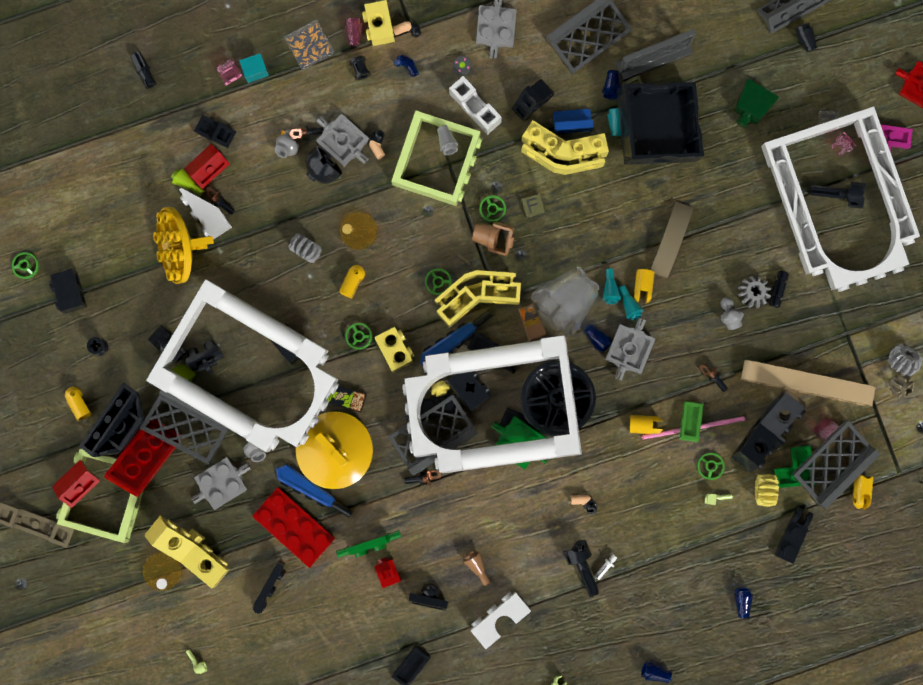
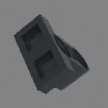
M540 79L531 87L528 85L522 91L512 110L523 122H526L536 110L553 97L555 92Z

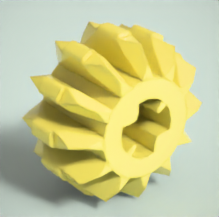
M758 475L755 480L756 503L762 506H775L779 494L776 475Z

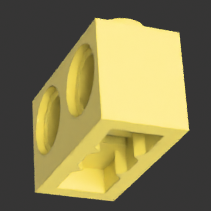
M393 327L374 337L393 373L413 363L411 358L414 357V354L410 347L406 348L402 342L406 339L401 329L397 331ZM389 336L396 337L394 345L386 344V339ZM401 352L405 354V360L399 363L395 361V355Z

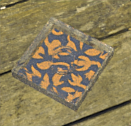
M317 19L284 36L301 70L335 53Z

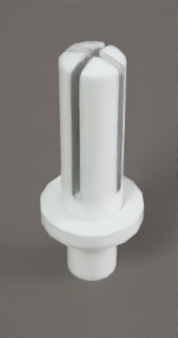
M614 554L609 560L605 559V564L595 574L598 580L603 577L611 566H615L613 563L617 557Z

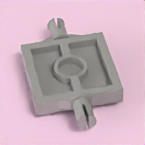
M494 0L493 6L479 5L476 44L490 47L489 58L491 59L493 58V52L494 59H497L498 48H513L517 9L502 7V0Z
M342 113L336 120L330 123L323 116L318 118L317 123L324 128V131L316 142L343 167L355 157L363 164L369 160L361 151L370 139Z
M638 318L635 328H628L619 324L605 358L606 361L619 367L614 378L622 381L625 371L642 374L654 344L655 338L646 335L642 331L646 322L642 318Z
M228 457L224 458L194 477L199 485L200 492L191 497L192 500L199 497L193 503L196 504L205 498L209 501L212 508L216 510L248 490L243 482L242 475L251 470V467L246 463L237 468Z

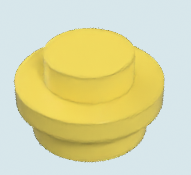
M445 381L436 382L431 386V394L436 395V397L444 396L450 389L449 385Z

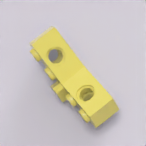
M532 120L522 136V142L525 144H523L521 152L553 173L567 175L601 168L605 164L603 157H607L609 152L605 133L565 141ZM593 158V161H588L585 159ZM559 159L569 161L570 164L574 165H561L552 161Z
M480 270L466 273L435 299L437 306L439 304L441 306L437 310V314L450 328L479 302L519 305L521 283L513 282L516 273ZM475 278H490V281L482 280L480 283L468 287L465 286L460 291L458 290L466 281ZM504 280V282H510V284L493 283V281ZM457 293V296L453 300H451L447 305L444 304L450 296L452 297L454 294Z
M159 516L145 533L146 539L153 547L182 563L210 588H215L230 570L226 560L214 554L209 546L202 544L205 537L193 528L188 532L184 528L178 527L171 520ZM207 559L212 563L211 569H207L205 566Z

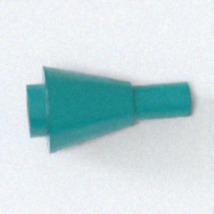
M612 268L606 269L607 281L605 282L602 300L606 304H616L621 300V296L614 280V271Z
M621 286L619 291L623 297L626 318L631 320L640 318L642 316L641 313L644 311L643 308L630 296L626 286Z

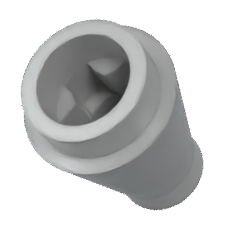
M447 125L440 126L437 129L440 151L444 155L454 154L458 151V143Z

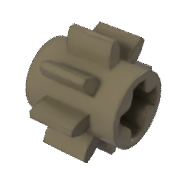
M908 375L894 376L889 384L892 394L897 398L910 396L914 391L912 378Z

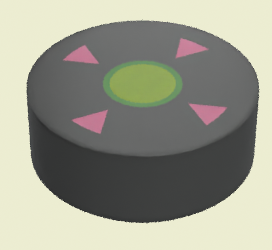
M466 56L457 57L453 62L454 72L459 76H465L470 73L472 69L470 59Z

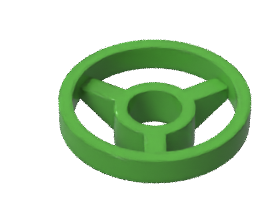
M488 196L480 204V214L488 222H497L506 213L505 202L498 196ZM496 198L500 200L504 208H498L489 199ZM485 201L488 203V214L486 217L481 210L482 204ZM491 206L496 207V211L494 213L489 211V208ZM500 211H504L500 218L495 220L489 219L491 215L493 216Z
M20 253L12 261V271L19 278H32L39 270L38 259L31 253ZM26 255L25 259L20 260L18 265H15L16 260L20 256ZM30 256H32L36 261V269L34 272H32V270L30 269ZM27 262V267L23 269L22 263ZM15 269L28 271L31 275L26 277L20 276Z
M440 268L431 270L425 278L427 290L434 295H441L443 293H435L437 288H441L444 284L448 283L449 288L452 283L449 273ZM442 271L446 273L449 280H443L442 277L436 276L434 272ZM430 274L434 277L432 291L427 286V278ZM440 279L442 284L439 286L435 285V280Z
M363 323L352 324L346 331V342L353 349H365L372 341V332ZM356 325L366 327L370 335H365L362 331H358ZM353 327L355 333L353 334L354 342L351 345L348 341V332ZM361 333L363 335L362 339L357 340L356 334ZM370 338L365 346L354 347L357 342L360 343L364 339Z
M715 453L702 455L697 463L699 474L708 480L719 478L725 469L723 459ZM714 455L720 459V462L707 461L703 457ZM701 460L705 463V468L708 471L707 477L700 471ZM709 463H713L715 465V468L713 470H710L708 468ZM722 464L720 474L711 478L712 472L716 471L718 466Z

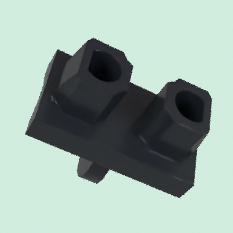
M213 340L204 343L205 351L199 353L197 348L187 350L188 358L185 360L192 371L198 369L201 372L206 369L210 374L213 372L212 366L217 365L218 360L225 358L223 352Z

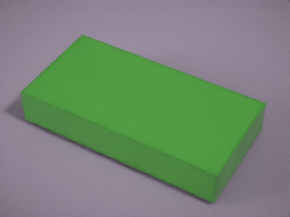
M684 401L679 440L699 442L703 413L702 403Z

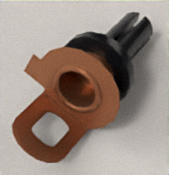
M300 125V129L290 131V137L293 139L301 138L302 142V136L309 138V135L322 134L324 128H309L308 125H306V128H301ZM299 131V136H294L293 132Z
M207 188L206 194L212 198L210 204L214 202L216 207L220 206L230 215H233L235 210L223 201V196L221 198L217 196L219 191L216 192L212 188ZM209 191L215 193L214 197L209 194Z
M701 365L700 370L703 372V376L709 375V381H714L722 392L728 390L719 377L721 373L715 371L717 367L708 370L705 365Z
M438 470L427 471V475L420 472L419 476L405 477L404 483H420L421 486H424L428 482V485L431 486L430 480L439 479L441 473ZM437 472L438 476L432 477L431 473Z

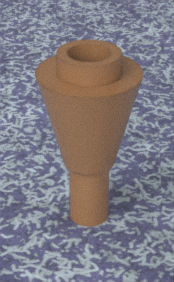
M470 551L464 556L463 563L479 577L485 586L490 583V580L484 572L485 569L480 552Z

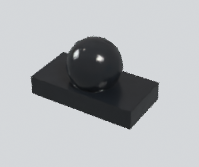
M433 583L425 584L421 589V595L413 593L409 595L410 604L447 611L448 601L438 599L440 590Z

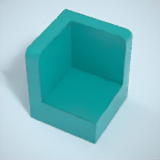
M261 54L239 60L248 83L269 76Z

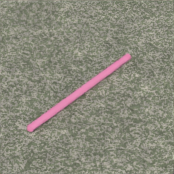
M742 416L701 424V429L745 421L746 417ZM680 428L662 431L659 434H645L641 438L644 440L680 433Z

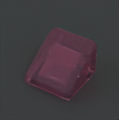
M824 418L813 429V432L820 440L825 441L839 426L830 419Z

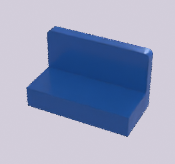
M590 109L553 112L554 134L592 132L593 130Z

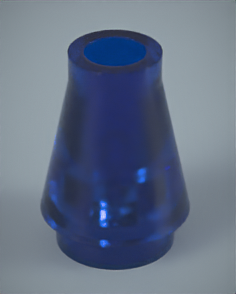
M616 70L607 71V77L602 89L603 97L609 100L617 99L616 90L620 88L619 72Z
M592 324L584 331L595 350H598L600 353L605 351L612 343L609 340L610 337Z
M737 588L734 598L738 617L749 618L753 600L752 591L749 588Z
M650 661L643 664L641 677L645 678L646 681L669 683L672 672Z

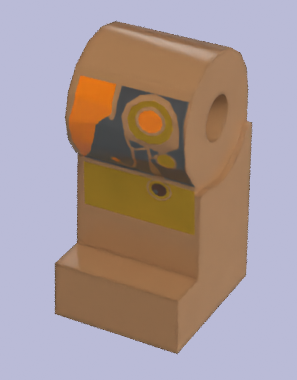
M533 303L519 308V314L529 342L546 337L545 329Z

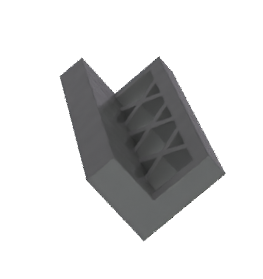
M772 0L758 8L757 14L765 19L767 30L772 34L831 0Z

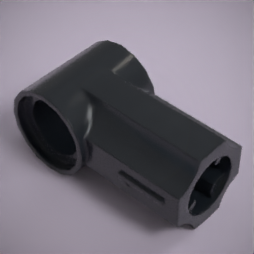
M161 325L148 340L158 350L164 351L172 334ZM181 346L172 361L177 363L185 356L187 351Z

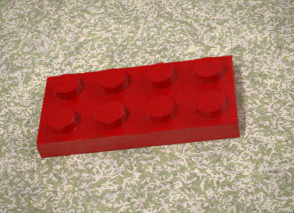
M156 419L150 420L146 427L151 430L160 428L159 421ZM140 429L105 473V478L138 498L176 447ZM173 429L164 430L165 437L168 439L177 437V433Z
M279 487L252 516L309 568L336 539Z

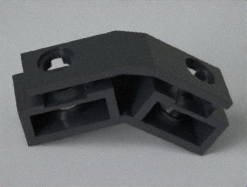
M788 388L785 391L783 390L752 426L731 457L750 473L755 469L760 470L766 463L765 457L769 456L786 441L787 436L783 432L787 434L793 427L792 422L804 415L806 403ZM782 410H787V411H789L790 413L787 414V415H784V414H782L780 411H782Z

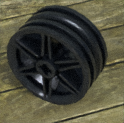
M550 361L535 368L525 380L520 395L521 411L528 424L538 432L552 437L570 434L560 361ZM569 362L572 383L576 384V389L573 390L574 400L580 405L576 409L578 429H580L587 423L594 411L596 393L587 373L577 365ZM552 376L558 378L557 383L553 384L550 381ZM537 389L543 390V394L541 396H538L536 394ZM561 394L563 402L559 401V403H556L553 395ZM540 408L546 409L545 415L539 413ZM560 414L565 417V420L562 422L557 419Z

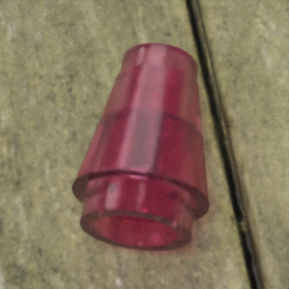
M347 18L344 26L349 46H360L363 26L361 18Z

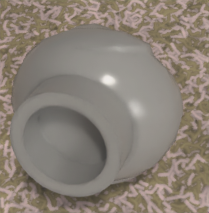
M292 129L281 131V135L276 140L274 150L281 158L293 156L299 150V144L290 137Z
M723 298L720 302L721 308L725 310L720 316L722 323L726 324L728 330L740 328L742 326L741 320L744 316L743 311L732 309L734 302L731 298Z
M250 442L243 448L245 455L251 458L253 462H260L266 457L265 451Z

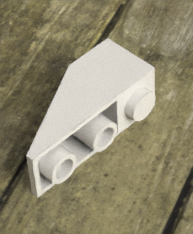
M183 188L179 189L182 193L180 196L181 200L186 206L190 205L192 208L190 213L195 221L199 220L203 226L200 229L206 237L213 236L214 240L232 228L218 207Z

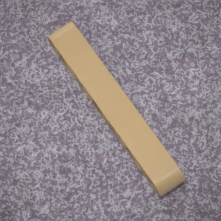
M744 360L741 380L785 390L788 388L790 391L868 407L873 406L876 387L749 360Z

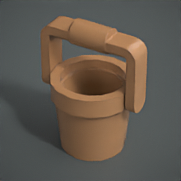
M493 222V225L477 223L474 228L472 241L488 247L490 252L506 256L510 248L513 247L514 228L499 222ZM501 229L509 231L505 250L496 248Z

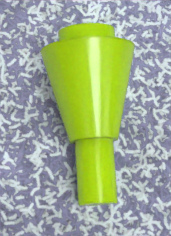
M183 168L181 170L176 169L172 174V184L191 190L200 197L204 193V190L195 184Z

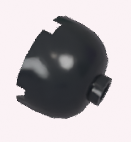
M316 146L308 154L305 160V166L308 170L306 174L313 182L317 180L323 184L332 183L342 174V170L337 163L334 165L330 159L332 157L320 146Z

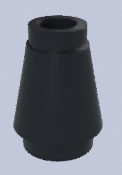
M806 23L795 29V35L806 52L817 48L813 26Z

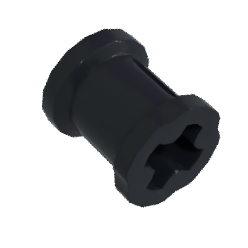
M358 56L349 61L355 72V80H363L371 75L365 64V56Z
M93 337L87 342V350L97 356L105 355L109 349L108 343L98 337ZM98 343L101 344V347H98V350H96L95 346H98Z

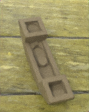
M675 201L650 269L655 272L654 274L668 278L693 211L692 207Z
M0 503V524L20 529L68 548L75 529L58 525L57 521L36 513Z

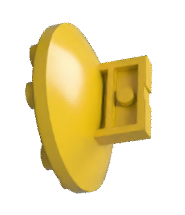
M164 207L156 214L157 226L156 232L153 234L154 241L158 244L159 250L157 251V260L162 262L167 280L175 284L185 283L190 276L192 250L207 249V245L214 244L213 236L190 238L187 226L179 212L174 207Z
M326 412L318 415L319 420L316 426L310 428L307 433L309 438L306 443L296 447L298 465L302 473L311 482L320 487L328 489L348 487L360 480L370 467L373 457L371 436L367 428L358 419L349 414Z

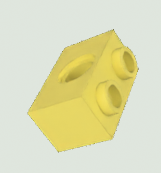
M387 1L364 4L366 11H363L362 14L364 23L368 22L369 29H366L368 41L372 40L373 46L395 42ZM375 21L383 22L382 25L378 27L373 25Z

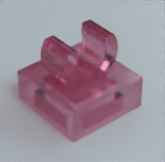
M232 59L226 60V63L223 65L219 64L218 68H216L226 85L242 76Z
M845 132L840 134L835 139L837 142L831 146L832 149L836 146L842 148L838 156H842L845 152L849 153L856 147Z

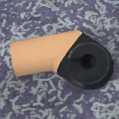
M405 21L393 26L395 35L406 31L411 32L413 37L421 35V27L416 23Z
M381 130L374 132L369 142V146L377 159L385 156L381 148L385 134Z
M571 495V505L581 504L589 514L597 512V503L590 495Z

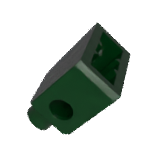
M748 78L734 109L740 115L736 124L742 128H746L750 121L757 124L776 103L779 96Z

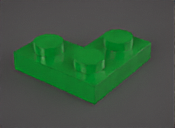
M811 446L789 448L792 467L773 469V475L777 477L779 488L802 486L793 477L792 473L811 455ZM805 469L799 476L803 480H809L810 469Z

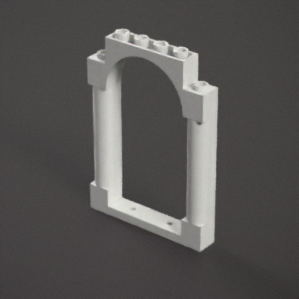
M874 107L766 142L761 146L768 168H771L795 236L800 251L798 254L806 275L812 273V276L824 273V269L831 290L838 289V292L849 289L850 284L856 283L859 286L868 283V278L874 277L877 280L886 277V272L892 271L895 274L904 271V266L909 265V261L903 245L907 246L915 243L914 239L920 237ZM854 124L858 137H861L891 220V223H889L891 229L890 247L878 265L865 271H850L837 266L825 255L786 146Z
M206 279L146 380L244 437L248 442L265 452H270L271 449L274 450L279 443L278 437L295 447H300L301 444L304 445L309 438L307 434L309 429L314 428L319 420L317 417L319 412L326 409L329 403L327 401L329 395L334 394L339 386L337 384L338 378L319 368L320 365L323 366L329 357L327 349ZM206 303L218 308L286 348L305 362L312 373L315 392L309 410L299 421L284 428L265 426L168 369Z
M564 335L543 338L533 342L425 356L426 361L423 362V369L427 375L405 379V384H403L404 396L407 395L405 411L409 415L410 420L407 423V429L412 437V442L409 443L410 452L414 453L415 457L437 455L435 467L437 470L439 469V473L582 454L567 343ZM560 359L569 435L467 450H449L436 445L425 433L420 418L421 403L428 389L439 379L459 373Z

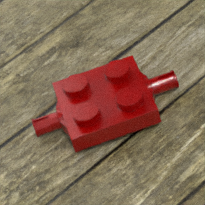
M918 61L909 73L899 67L895 75L904 79V83L898 95L923 108V63Z

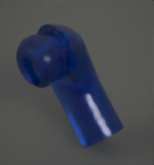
M403 54L397 55L394 58L393 63L396 67H406L411 77L419 75L412 58Z

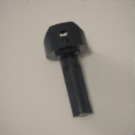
M851 182L848 189L811 185L810 195L847 199L846 202H848L849 208L862 209L865 200L863 195L866 184Z
M579 540L572 549L562 552L568 565L576 564L589 597H593L599 594V590L586 561L591 557L592 553L586 540Z

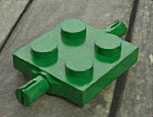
M516 416L505 427L496 421L490 427L500 434L494 446L547 438ZM548 459L540 460V461L543 462L544 464H546L547 461H548ZM530 462L516 464L525 470Z
M400 530L351 547L348 545L343 549L336 550L338 558L354 554L357 558L368 554L369 549L374 548V551L387 547V543L394 539L402 538Z

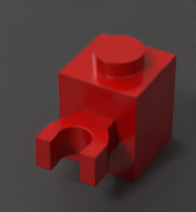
M388 557L377 561L378 565H375L374 568L382 588L402 580L393 558L389 560Z

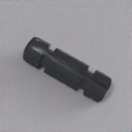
M778 271L776 278L778 280H775L771 294L773 298L771 297L769 301L771 307L779 308L782 301L780 298H783L787 284L785 281L789 277V273L786 271Z

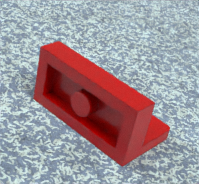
M210 144L184 170L203 189L230 163Z
M79 460L52 488L58 499L72 508L100 480L87 469L82 460Z

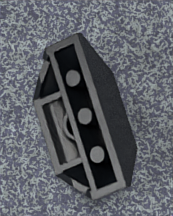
M123 382L79 447L92 457L122 453L145 421L139 393Z

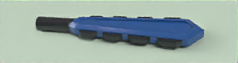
M487 310L473 322L460 324L458 330L450 331L447 333L446 338H440L435 341L434 346L429 345L423 349L421 366L426 361L425 356L443 353L452 354L455 348L459 349L463 346V341L470 340L473 337L477 327L493 316L492 313Z
M286 464L276 468L277 480L280 481L281 485L285 487L290 486L294 492L305 494V498L316 500L317 504L322 507H333L347 517H350L353 513L351 509L336 501L331 491L328 489L323 490L320 486L311 482L304 474H300L295 466Z

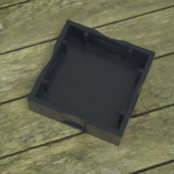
M696 82L668 83L664 85L651 83L623 84L616 90L624 165L696 162L704 157L702 133L698 121L699 107Z

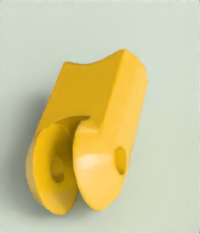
M353 265L349 269L339 290L340 294L353 299L360 282L365 277V271L362 266Z
M638 269L636 271L634 299L637 303L639 302L640 291H647L645 304L649 303L652 298L655 273L652 270Z
M74 386L69 387L65 391V398L77 421L91 416L92 414L82 399L81 390Z
M630 415V433L659 434L663 429H654L653 422L664 421L658 416Z
M860 475L854 481L852 502L857 509L862 508L865 510L871 505L872 476Z

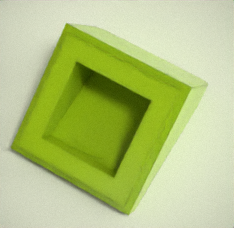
M182 363L171 369L190 382L196 375L195 372Z

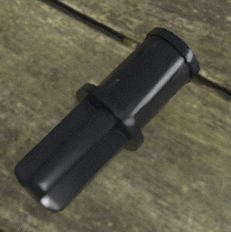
M141 52L132 53L131 58L137 69L136 73L140 75L145 88L154 87L157 83L150 72V66H147Z

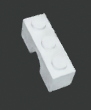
M464 76L449 88V95L487 135L501 123L502 117L489 103L485 104L476 93V89Z
M516 591L513 594L511 592L507 593L502 598L503 602L498 607L496 604L486 611L488 613L483 619L479 617L471 624L473 626L471 632L485 649L501 637L495 628V622L499 617L508 616L517 624L531 612L530 608Z

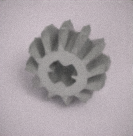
M296 233L292 237L288 246L289 250L310 263H314L322 251L319 245L300 233Z
M753 276L749 277V281L744 279L742 281L743 285L738 287L739 290L743 291L738 294V297L744 296L745 298L741 303L744 304L748 301L749 308L753 304L756 308L760 307V303L765 305L767 303L766 299L771 297L770 294L766 293L771 290V287L764 286L768 281L765 280L761 283V276H758L756 280ZM754 288L756 289L755 291L758 293V294L755 295V296L753 295V292L751 291V290L754 289Z
M899 344L895 346L888 356V363L891 364V368H894L896 372H900L903 376L908 375L911 377L920 370L923 364V358L919 356L920 353L916 352L914 348H910L909 345Z

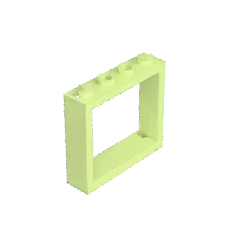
M415 111L391 181L392 185L457 206L458 201L461 202L465 191H462L463 186L468 184L471 173H468L470 166L474 167L477 158L474 155L476 148L480 149L483 138H480V131ZM422 121L439 127L447 125L451 131L472 137L453 195L403 179Z
M79 449V452L74 456V463L76 464L79 460H82L85 464L86 458L89 457L113 464L117 458L107 455L92 457L83 449ZM143 492L138 498L130 493L119 534L69 521L68 517L71 508L64 502L62 508L57 512V524L114 541L128 543Z

